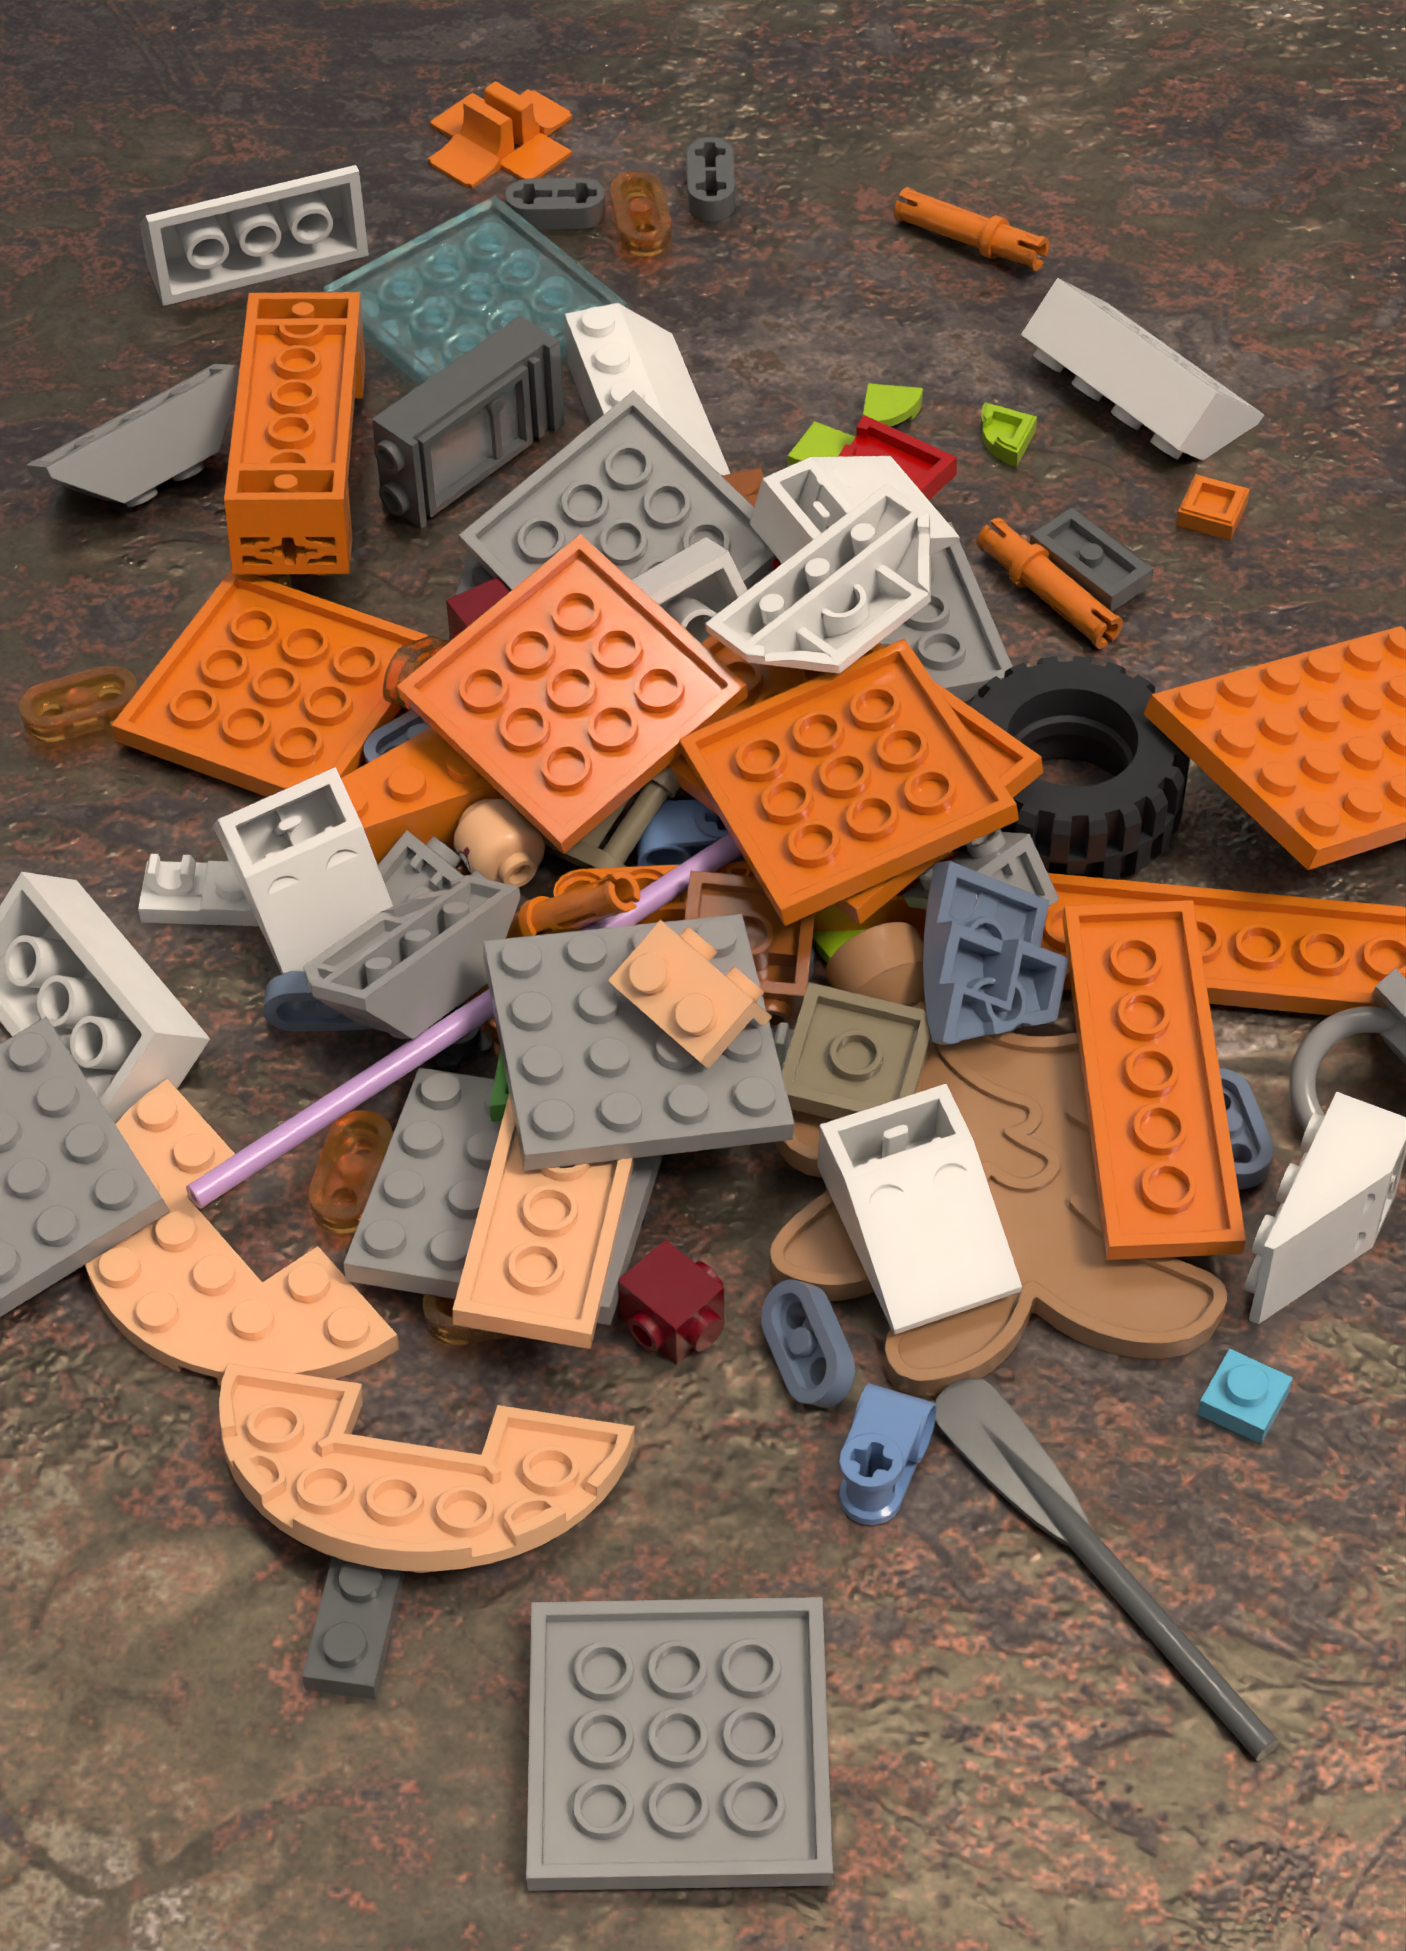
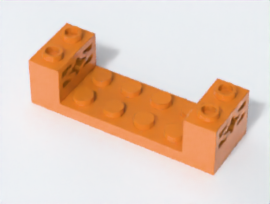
M360 292L248 294L224 496L232 575L314 574L325 576L329 574H350L352 527L348 475L355 398H363L365 379V351Z

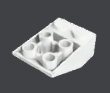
M891 456L809 457L762 478L750 521L752 528L783 564L888 483L929 511L930 555L958 543L960 538Z
M336 767L218 819L213 825L281 974L289 971H304L303 966L381 911L393 907L362 823Z
M947 1084L819 1126L817 1167L894 1335L1022 1291V1284L974 1140Z
M1336 1092L1325 1116L1318 1113L1312 1115L1300 1147V1151L1305 1152L1299 1166L1293 1163L1289 1164L1276 1201L1281 1203L1275 1217L1268 1214L1265 1215L1252 1247V1253L1256 1254L1244 1287L1245 1291L1254 1294L1249 1321L1260 1324L1373 1247L1396 1195L1406 1155V1117Z

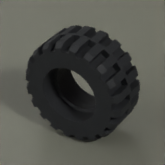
M1057 656L1040 658L1035 666L1027 667L1024 662L1005 671L1004 679L1002 680L995 676L978 689V696L975 695L966 703L1039 754L1042 760L1052 758L1079 759L1093 763L1114 776V778L1099 784L1080 787L1057 785L1037 778L1013 798L1017 804L1019 820L1000 828L1001 832L1030 834L1047 873L1119 880L1120 873L1126 872L1130 877L1149 866L1150 857L1155 859L1160 856L1171 844L1172 834L1178 831L1183 812L1190 758L1143 714L1151 694L1155 693L1156 687L1139 674L1135 678L1126 675V670L1123 666L1107 662L1106 666L1091 663L1090 657L1074 656L1073 661L1058 662Z

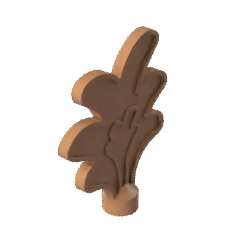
M891 922L869 928L846 941L829 959L825 975L831 988L926 1010L923 975L924 942L917 929L911 924ZM1004 1032L958 1041L959 1043L948 1045L933 1043L931 1039L916 1093L947 1084L974 1140L1022 1284V1291L895 1335L892 1329H890L886 1338L883 1365L886 1376L895 1389L913 1396H932L940 1394L944 1388L958 1380L967 1378L982 1379L1001 1365L1013 1352L1022 1338L1032 1313L1037 1314L1055 1329L1078 1342L1108 1353L1132 1358L1165 1359L1187 1355L1208 1342L1222 1321L1227 1302L1225 1285L1217 1276L1174 1257L1106 1260L1077 1032L1057 1036H1027ZM791 1109L795 1123L792 1140L775 1142L776 1148L790 1166L806 1175L822 1177L817 1167L819 1126L834 1119ZM828 1189L798 1212L780 1230L771 1244L769 1270L771 1278L776 1285L788 1279L812 1284L821 1288L829 1301L854 1299L874 1292Z

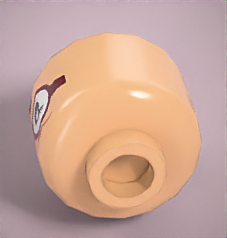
M483 799L475 802L463 812L454 833V848L469 872L472 874L476 869L491 881L521 887L534 877L544 858L545 842L541 833L507 799Z

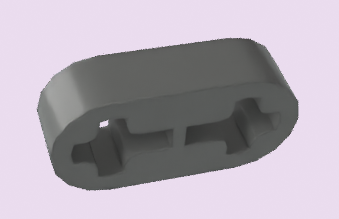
M716 137L700 138L693 141L688 146L686 152L688 209L693 217L701 221H722L728 218L735 208L734 152L732 146L723 139ZM705 163H715L716 167H705ZM706 191H716V196H706Z
M591 178L522 179L512 183L505 192L508 222L519 229H587L599 225L606 215L604 187L598 181Z

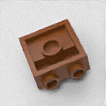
M691 870L684 920L742 914L760 987L764 991L763 999L766 1011L772 1016L769 1020L770 1027L777 1028L781 1022L788 1023L789 1025L791 1019H798L808 987L815 913L784 926L756 877Z

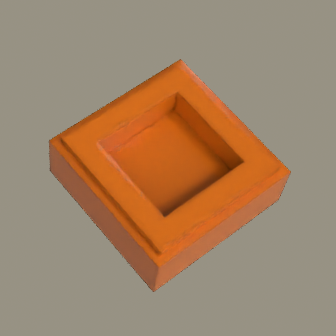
M1195 474L1178 510L1176 526L1231 541L1248 504L1250 489Z

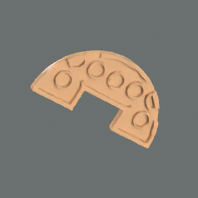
M168 1079L147 1092L115 1124L170 1210L164 1216L85 1264L92 1289L101 1307L117 1329L132 1344L149 1357L177 1372H180L182 1368H186L193 1372L216 1377L218 1385H221L227 1363L337 1379L373 1365L399 1350L398 1336L359 1291L349 1281H346L342 1272L318 1246L262 1282L197 1209L186 1190V1186L235 1155V1153Z
M227 1363L221 1382L219 1397L221 1441L230 1471L246 1498L266 1519L299 1542L340 1560L375 1568L412 1571L415 1573L465 1569L491 1564L537 1548L568 1531L589 1515L605 1499L626 1468L634 1447L635 1426L497 1405L482 1455L352 1435L363 1404L362 1384L231 1363Z

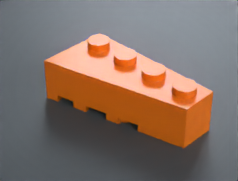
M431 727L341 778L362 823L377 865H379L406 830L425 845L434 835L450 849L454 848L455 830L459 825L461 815L469 806L483 799H505Z

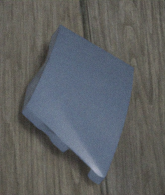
M952 861L934 863L926 912L923 952L924 996L927 1020L933 1043L941 1045L954 1044L962 1040L1057 1021L1069 958L1040 947L1050 900Z

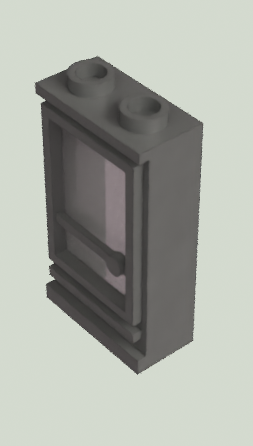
M519 315L372 419L375 441L374 454L377 459L379 474V496L384 506L392 514L402 516L422 529L427 525V516L433 517L532 445L534 438L540 439L543 437L545 430L550 428L553 431H557L564 426L560 341Z

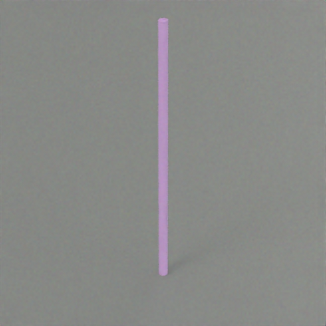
M728 833L640 890V901L633 902L637 905L634 910L605 918L579 931L635 925L686 892L689 887L691 870L715 873L742 854L730 833ZM488 989L422 1032L416 1038L411 1039L187 1185L186 1190L192 1201L200 1209L495 1017L490 990Z

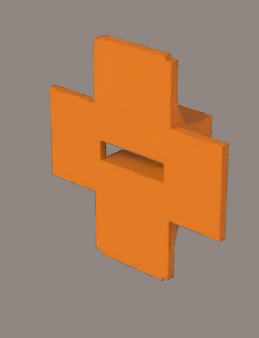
M495 81L485 88V100L471 93L429 122L430 127L451 138V140L442 149L430 156L428 163H430L432 168L466 188H475L500 169H503L519 180L541 178L572 156L570 149L547 137L572 119V114L566 108L535 90L527 89L519 95ZM514 143L520 146L516 150H514Z

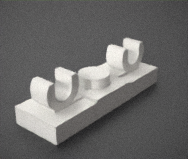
M151 854L149 856L138 907L141 923L259 926L229 861L200 863L195 862L191 855H183L182 862L160 861L158 854Z

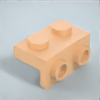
M660 920L609 978L608 982L695 1059L709 1069L753 1018L763 1027L772 1018L769 1013L756 1003L764 991L735 966L726 975L714 967L710 961L718 951L689 926L678 935Z

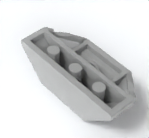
M213 364L47 455L30 462L26 467L31 476L100 500L125 503L127 507L144 503L157 495L158 492L155 486L170 478H173L174 481H180L199 473L204 469L202 461L219 452L237 393L239 368L237 365Z
M466 875L450 882L451 889L424 893L381 911L303 966L304 976L312 996L361 1026L387 1032L392 1037L399 1039L416 1038L488 984L483 959L484 941L506 939L520 901L519 887Z

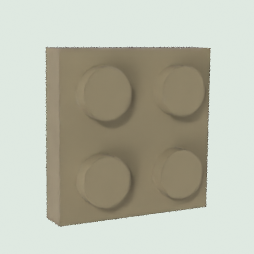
M809 982L782 1068V1075L791 1109L836 1120L916 1094L932 1039L926 1010Z

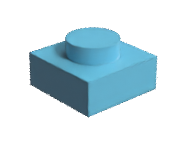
M1229 1348L1200 1400L1198 1415L1262 1444L1290 1393L1293 1377Z

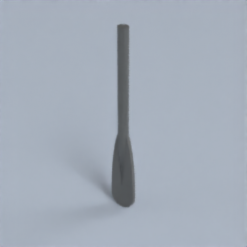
M975 1378L961 1379L944 1388L936 1400L937 1413L935 1421L940 1432L954 1448L1020 1513L1048 1535L1072 1549L1257 1761L1264 1759L1278 1746L1279 1740L1091 1529L1083 1508L1068 1482L1041 1443L1002 1395L988 1382Z

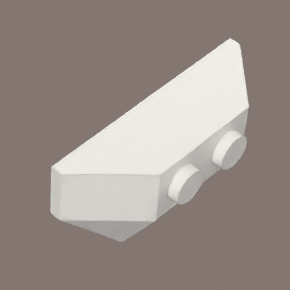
M886 483L706 622L707 632L748 663L840 674L931 602L929 511Z

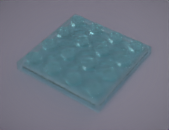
M497 196L487 199L323 287L324 292H360L363 337L418 386L519 315L559 340L562 358L567 355L566 313L615 303L628 308V304Z

